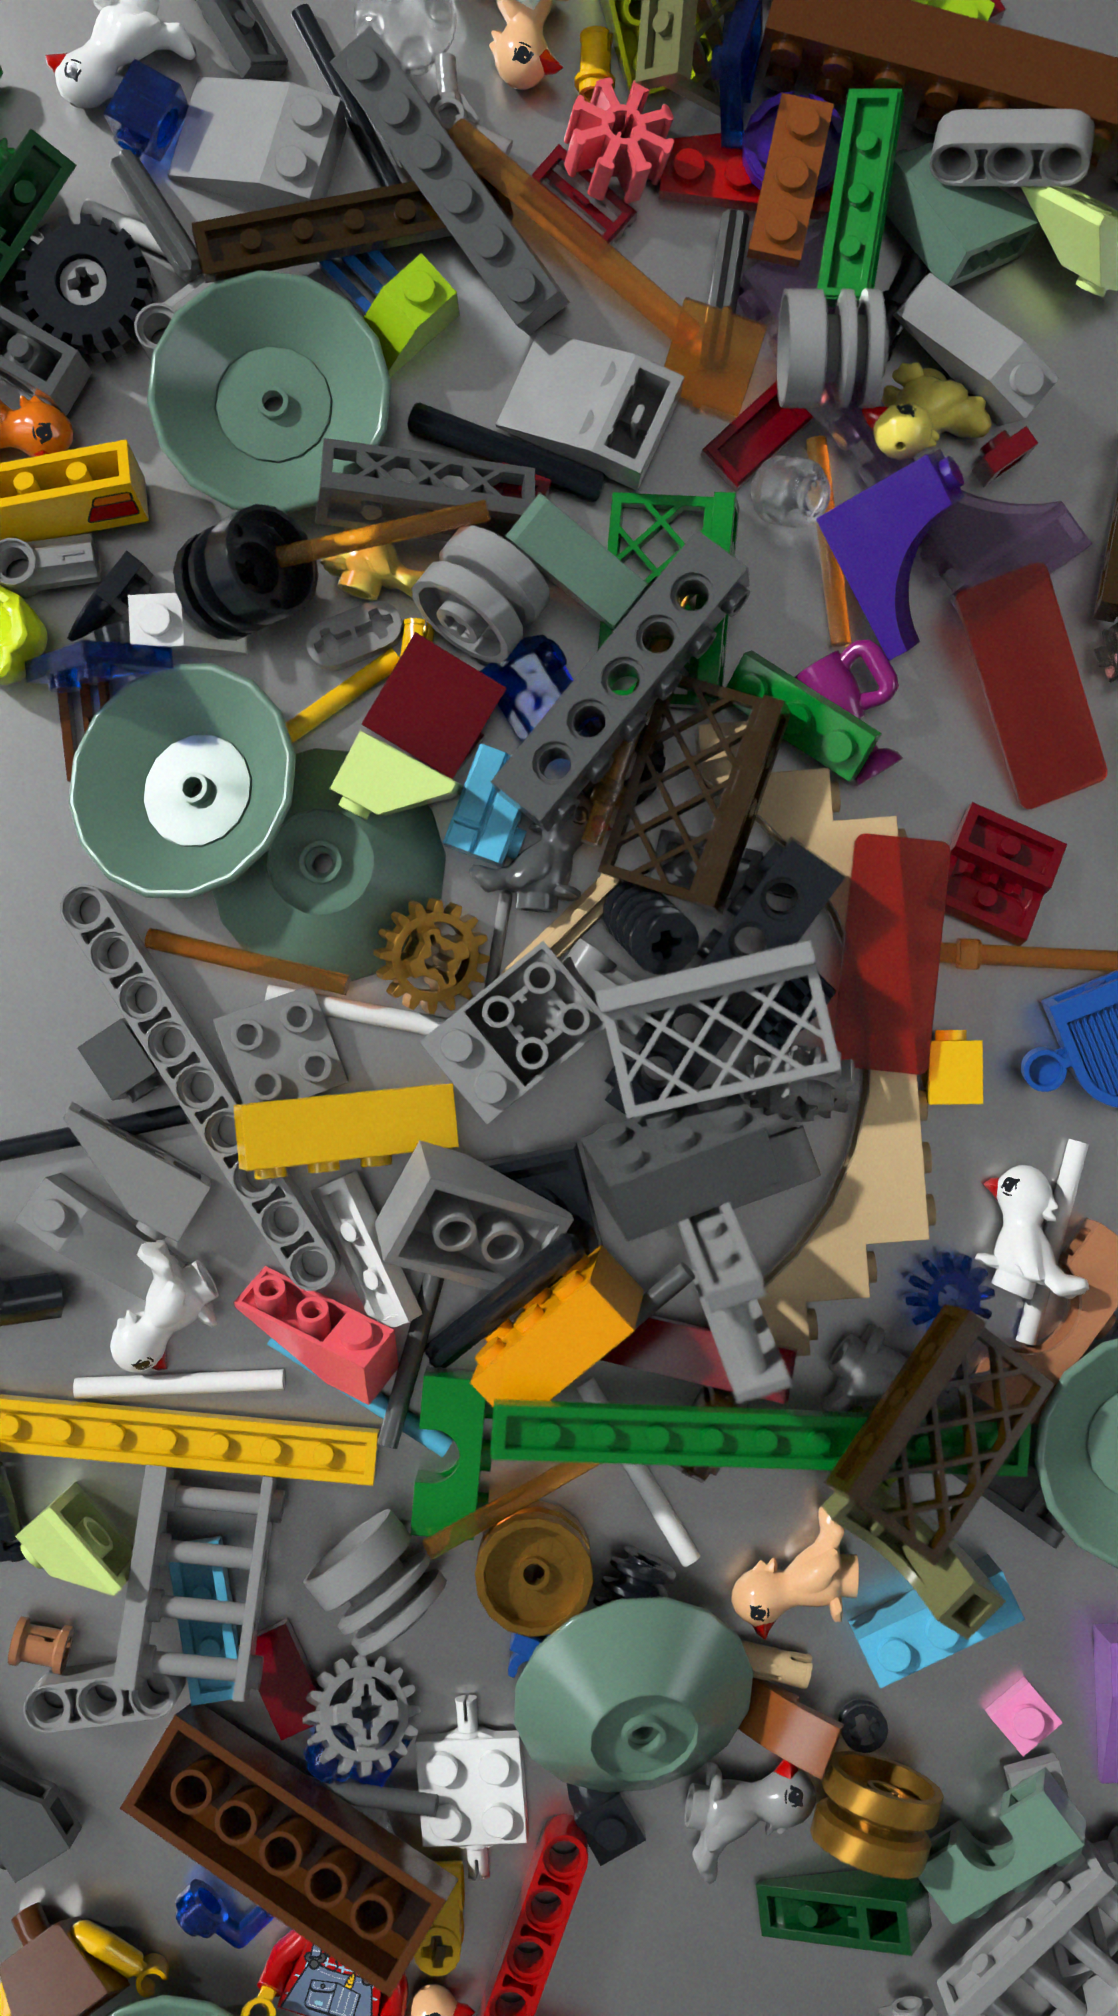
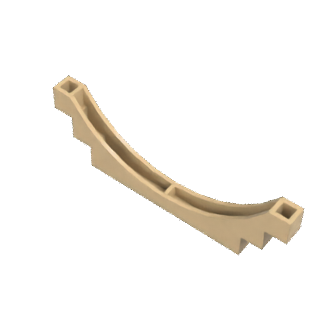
M748 721L718 724L725 738H728L745 729ZM699 724L695 730L696 754L720 742L711 724ZM741 742L730 747L735 757ZM725 751L697 765L708 789L727 780L732 769ZM829 768L771 772L754 821L774 842L777 840L785 845L792 836L844 873V880L824 907L832 919L853 974L862 1025L861 1093L849 1148L824 1204L792 1250L762 1278L767 1296L757 1299L775 1344L797 1348L796 1356L811 1355L810 1340H818L815 1308L807 1309V1302L870 1297L869 1283L877 1282V1264L874 1251H867L866 1244L929 1240V1226L936 1224L935 1200L932 1194H926L925 1173L932 1172V1154L929 1142H922L920 1122L927 1121L928 1102L925 1090H918L916 1070L924 1066V1050L921 1038L914 1037L912 1018L919 1016L920 998L917 986L910 985L908 964H915L916 946L913 933H906L904 912L911 911L912 894L909 881H902L900 860L907 859V835L904 828L898 829L897 816L833 821V813L840 812L841 798L838 781H830ZM721 793V794H719V795H717V796L720 797V798H722L723 793Z

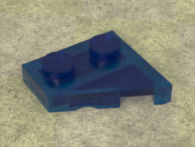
M737 0L734 12L727 11L724 18L723 44H716L713 50L711 77L712 80H719L721 147L742 149V140L745 134L743 103H751L757 63L763 40V0Z
M81 640L25 661L27 683L48 684L49 691L55 693L79 691L82 689L81 684L105 682L115 678L174 668L172 647Z

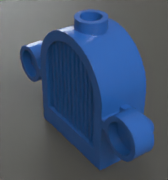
M1118 970L1041 1000L1060 1048L1053 1050L1048 1047H1037L1030 1050L1024 1056L1021 1062V1073L1024 1080L1033 1089L1041 1092L1057 1089L1063 1084L1067 1075V1069H1069L1077 1083L1093 1098L1106 1105L1118 1108Z

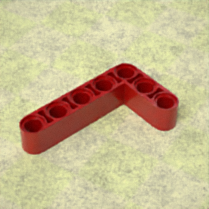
M555 1815L546 1822L541 1831L476 2016H534L588 1865L589 1857L586 1835L577 1826L575 1816ZM569 1841L575 1844L577 1849L570 1854L563 1855L555 1852L552 1846L557 1842ZM548 1891L558 1895L559 1899L554 1903L543 1904L534 1897L540 1892ZM524 1942H534L541 1949L534 1953H524L517 1946ZM514 1992L523 1998L518 2002L510 2003L502 2000L500 1996L504 1993Z

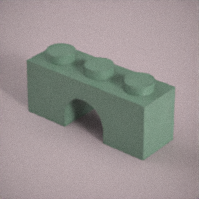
M1046 1767L1003 1793L999 1818L1013 1837L1009 1842L997 1846L984 1844L972 1836L961 1820L930 1838L932 1844L926 1867L918 1878L952 1925L968 1916L972 1919L983 1916L994 1906L997 1898L1011 1890L1015 1893L1026 1890L1037 1880L1040 1872L1055 1863L1060 1867L1065 1866L1075 1860L1082 1852L1083 1846H1085L1086 1820Z

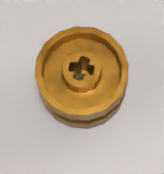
M540 1500L515 1503L494 1517L483 1532L475 1568L477 1595L488 1616L509 1632L535 1637L552 1634L570 1618L582 1612L590 1596L593 1585V1572L589 1538L577 1518L559 1505ZM531 1564H538L533 1571L526 1569Z
M855 1751L834 1752L822 1782L825 1793L829 1797L822 1798L817 1803L810 1827L813 1840L824 1851L835 1858L863 1871L888 1878L910 1879L921 1876L925 1870L932 1844L924 1830L933 1829L938 1821L944 1799L940 1787L921 1773L888 1758Z

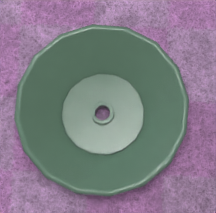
M258 270L213 282L175 312L152 353L147 404L160 448L190 486L233 510H240L254 504L274 506L287 514L317 505L324 438L380 445L387 432L392 383L379 338L348 299L307 276ZM271 397H278L282 399L283 404L277 411H268L264 408L265 402ZM333 459L332 472L356 475L363 471L356 462Z
M214 663L166 665L125 684L94 714L73 757L68 803L80 846L107 879L146 898H195L234 882L271 847L288 813L293 797L296 754L283 713L254 680ZM202 783L201 792L197 796L192 797L194 787Z
M314 748L296 754L292 804L271 847L236 881L212 890L221 922L249 957L293 981L340 985L376 974L377 970L386 965V960L374 956V950L386 948L388 942L378 932L380 929L393 931L396 927L391 914L395 911L407 917L410 915L408 902L413 900L419 902L426 910L429 898L441 900L446 854L433 811L428 805L386 816L378 815L371 811L368 819H364L340 806L339 802L343 795L330 788L349 751ZM320 854H328L332 859V866L325 873H318L314 869V860ZM410 935L407 937L406 941L404 942V945H403V947H402V951H404V948H405V946H406V944H407V942H408V940H409V938H410Z
M1118 1338L1100 1343L1063 1372L1040 1413L1034 1458L1048 1510L1076 1546L1117 1569Z
M667 1597L618 1599L573 1616L535 1648L516 1683L514 1725L530 1757L564 1783L605 1793L651 1790L693 1774L728 1746L750 1708L753 1669L739 1635L709 1610Z

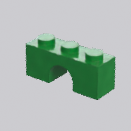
M428 1366L425 1370L419 1429L438 1430L448 1434L458 1447L459 1458L451 1467L442 1471L418 1470L414 1483L410 1535L474 1540L476 1524H486L489 1492L479 1491L480 1472H491V1439H483L485 1419H493L494 1408L470 1384L475 1370Z

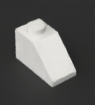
M176 593L128 595L130 647L143 660L247 655L246 637L237 641L223 640L204 632L185 613Z

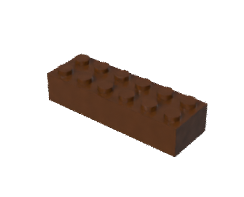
M190 1703L174 1715L120 1807L129 1816L388 1997H391L459 1880L203 1704L191 1706Z

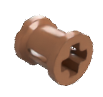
M21 1616L11 1639L8 1664L18 1666L20 1662L51 1667L53 1674L61 1675L66 1667L71 1651L74 1626L65 1625L62 1629L31 1624L29 1617Z

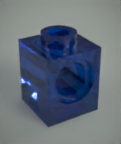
M134 58L103 114L114 134L113 140L120 148L131 150L137 158H141L144 153L161 162L186 117L189 104L180 83Z

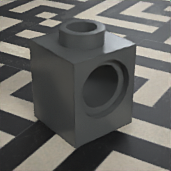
M125 1018L119 1019L77 1047L112 1101L124 1099L128 1096L133 1103L159 1086L155 1078L160 1073Z

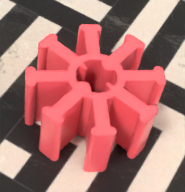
M608 77L596 81L590 103L585 101L584 96L579 95L573 105L564 137V142L570 144L564 166L570 177H575L576 172L595 167L587 193L599 201L604 200L611 177H617L625 194L624 202L632 203L640 200L647 178L652 180L653 185H658L674 145L672 138L666 140L674 116L667 104L662 105V108L642 114L650 89L635 83V81H633L626 105L620 104L612 87L613 79Z

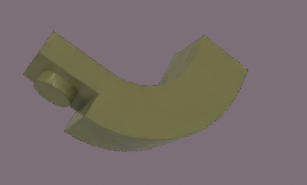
M882 1480L870 1501L881 1510L900 1506L898 1487L889 1480ZM836 1492L821 1505L832 1521L868 1543L884 1556L911 1584L938 1622L968 1640L1006 1602L986 1575L954 1539L936 1566L920 1557L852 1502ZM926 1512L914 1514L916 1537L927 1545L939 1528L938 1523ZM902 1517L893 1518L896 1522L903 1526Z

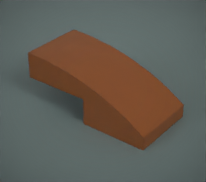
M753 1678L750 1708L738 1729L772 1753L822 1780L827 1773L844 1724L798 1702L800 1696L770 1681Z

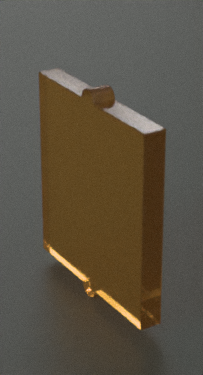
M686 297L684 298L664 367L685 376L681 397L692 401L695 408L705 405L738 417L768 325L732 313V308L728 305L720 309Z

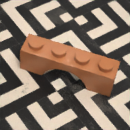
M1088 1218L1083 1221L1061 1251L1058 1264L1065 1274L1079 1276L1088 1280L1090 1289L1084 1294L1068 1299L1066 1312L1058 1327L1045 1339L1037 1342L1036 1346H1009L1055 1384L1030 1421L1031 1425L1032 1423L1034 1425L1039 1424L1040 1413L1063 1372L1084 1357L1082 1355L1093 1340L1102 1339L1111 1330L1116 1320L1114 1312L1118 1308V1235L1102 1223ZM988 1352L972 1374L990 1371ZM1002 1360L1003 1368L1011 1367L1005 1361ZM1021 1374L1005 1377L1008 1406L1020 1404L1033 1384ZM992 1380L970 1384V1389L975 1395L995 1408Z

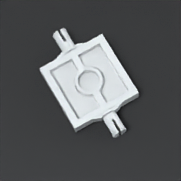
M469 1694L467 1701L466 1695L455 1698L458 1727L446 1733L418 1734L415 1741L419 1792L439 1795L436 1817L420 1815L423 1847L457 1846L463 1849L466 1848L469 1871L468 1879L476 1881L479 1873V1881H483L490 1877L489 1847L496 1844H521L528 1841L529 1825L522 1739L518 1731H494L478 1726L477 1696Z

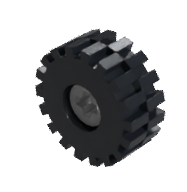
M80 213V224H74L69 215L58 217L61 228L52 232L46 223L38 229L43 240L37 244L29 238L23 247L30 257L29 261L18 258L16 270L23 280L15 281L16 292L23 301L20 305L32 324L78 350L83 359L85 354H89L95 363L106 362L104 352L112 350L118 359L127 354L122 344L128 340L136 347L140 344L134 328L137 314L143 307L152 303H158V296L153 287L157 286L154 275L132 236L124 228L119 232L113 221L102 217L100 225H97L92 214ZM86 275H89L93 283H99V285L91 287V296L83 298L80 292L74 290V288L81 285V276L85 278Z

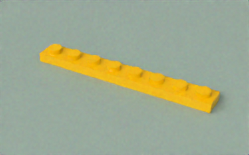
M0 1394V1452L373 1486L375 1482L378 1455L377 1441L380 1429Z

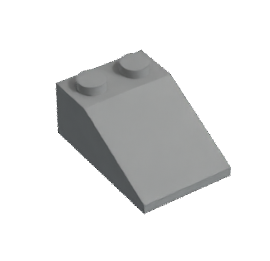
M198 77L168 172L169 180L264 209L326 198L348 127L341 97L292 82Z
M420 1140L375 1221V1228L383 1262L492 1291L560 1234L566 1233L574 1219L570 1212L475 1158Z

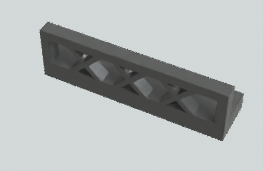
M324 438L315 524L447 542L461 526H477L492 531L510 542L506 535L535 499V468ZM333 459L356 462L363 471L356 475L332 472ZM393 468L408 469L417 478L411 482L396 481L387 472ZM447 475L458 476L470 486L464 490L451 489L440 479ZM498 483L521 485L522 498L502 496L493 486Z

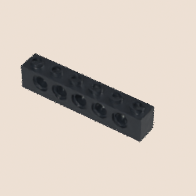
M792 836L785 845L776 840L758 865L760 869L765 871L762 878L754 889L744 884L728 906L727 911L734 915L722 933L713 928L698 948L696 955L703 959L698 967L751 955L742 952L735 943L737 933L745 927H756L764 933L766 944L759 952L797 944L844 880V873ZM788 883L796 889L798 898L792 908L786 911H777L770 907L766 900V894L773 885ZM767 985L761 986V987H756V988H753V989H755V990H757L758 992L762 993V991L764 990V988H765ZM746 991L732 993L720 1014L739 1024L757 998ZM721 997L701 1000V1002L715 1009ZM692 1003L680 1005L667 1026L675 1030L674 1021L683 1014L697 1016L704 1026L710 1015ZM668 1009L665 1011L661 1018H658L653 1013L651 1014V1016L661 1022L663 1017L667 1013ZM715 1019L699 1046L716 1056L734 1029ZM647 1021L634 1038L642 1044L637 1050L639 1054L642 1053L657 1027ZM662 1032L647 1059L656 1056L665 1058L671 1064L672 1074L674 1075L690 1048ZM695 1052L679 1079L693 1087L711 1061ZM634 1058L630 1061L626 1059L629 1073L637 1061ZM642 1064L631 1082L636 1104L658 1100L668 1085L669 1080H654L650 1078ZM614 1066L604 1082L611 1086L605 1101L626 1115ZM674 1085L668 1097L688 1092Z

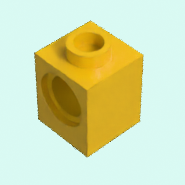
M935 1030V1040H922L924 1066L920 1069V1090H925L928 1104H983V1040H967V1030Z

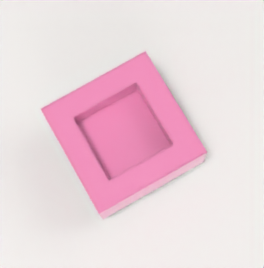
M1025 1676L985 1709L989 1717L1023 1757L1063 1723Z

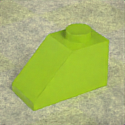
M422 253L382 287L363 319L379 338L390 378L460 316L457 292Z

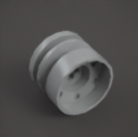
M784 289L779 313L777 341V388L781 408H818L825 383H832L833 396L838 408L848 407L851 401L853 386L858 407L874 408L876 406L882 377L887 367L889 346L888 324L885 320L884 299L881 289H863L858 311L854 290L842 289L836 303L835 314L827 313L823 289Z
M390 1509L376 1514L347 1535L312 1568L302 1582L326 1612L338 1608L348 1601L351 1603V1606L345 1612L337 1627L344 1635L357 1631L351 1644L361 1656L373 1653L408 1631L422 1618L447 1583L446 1578L437 1569L424 1573L430 1563V1558L426 1553H418L402 1562L398 1559L410 1544L412 1536Z

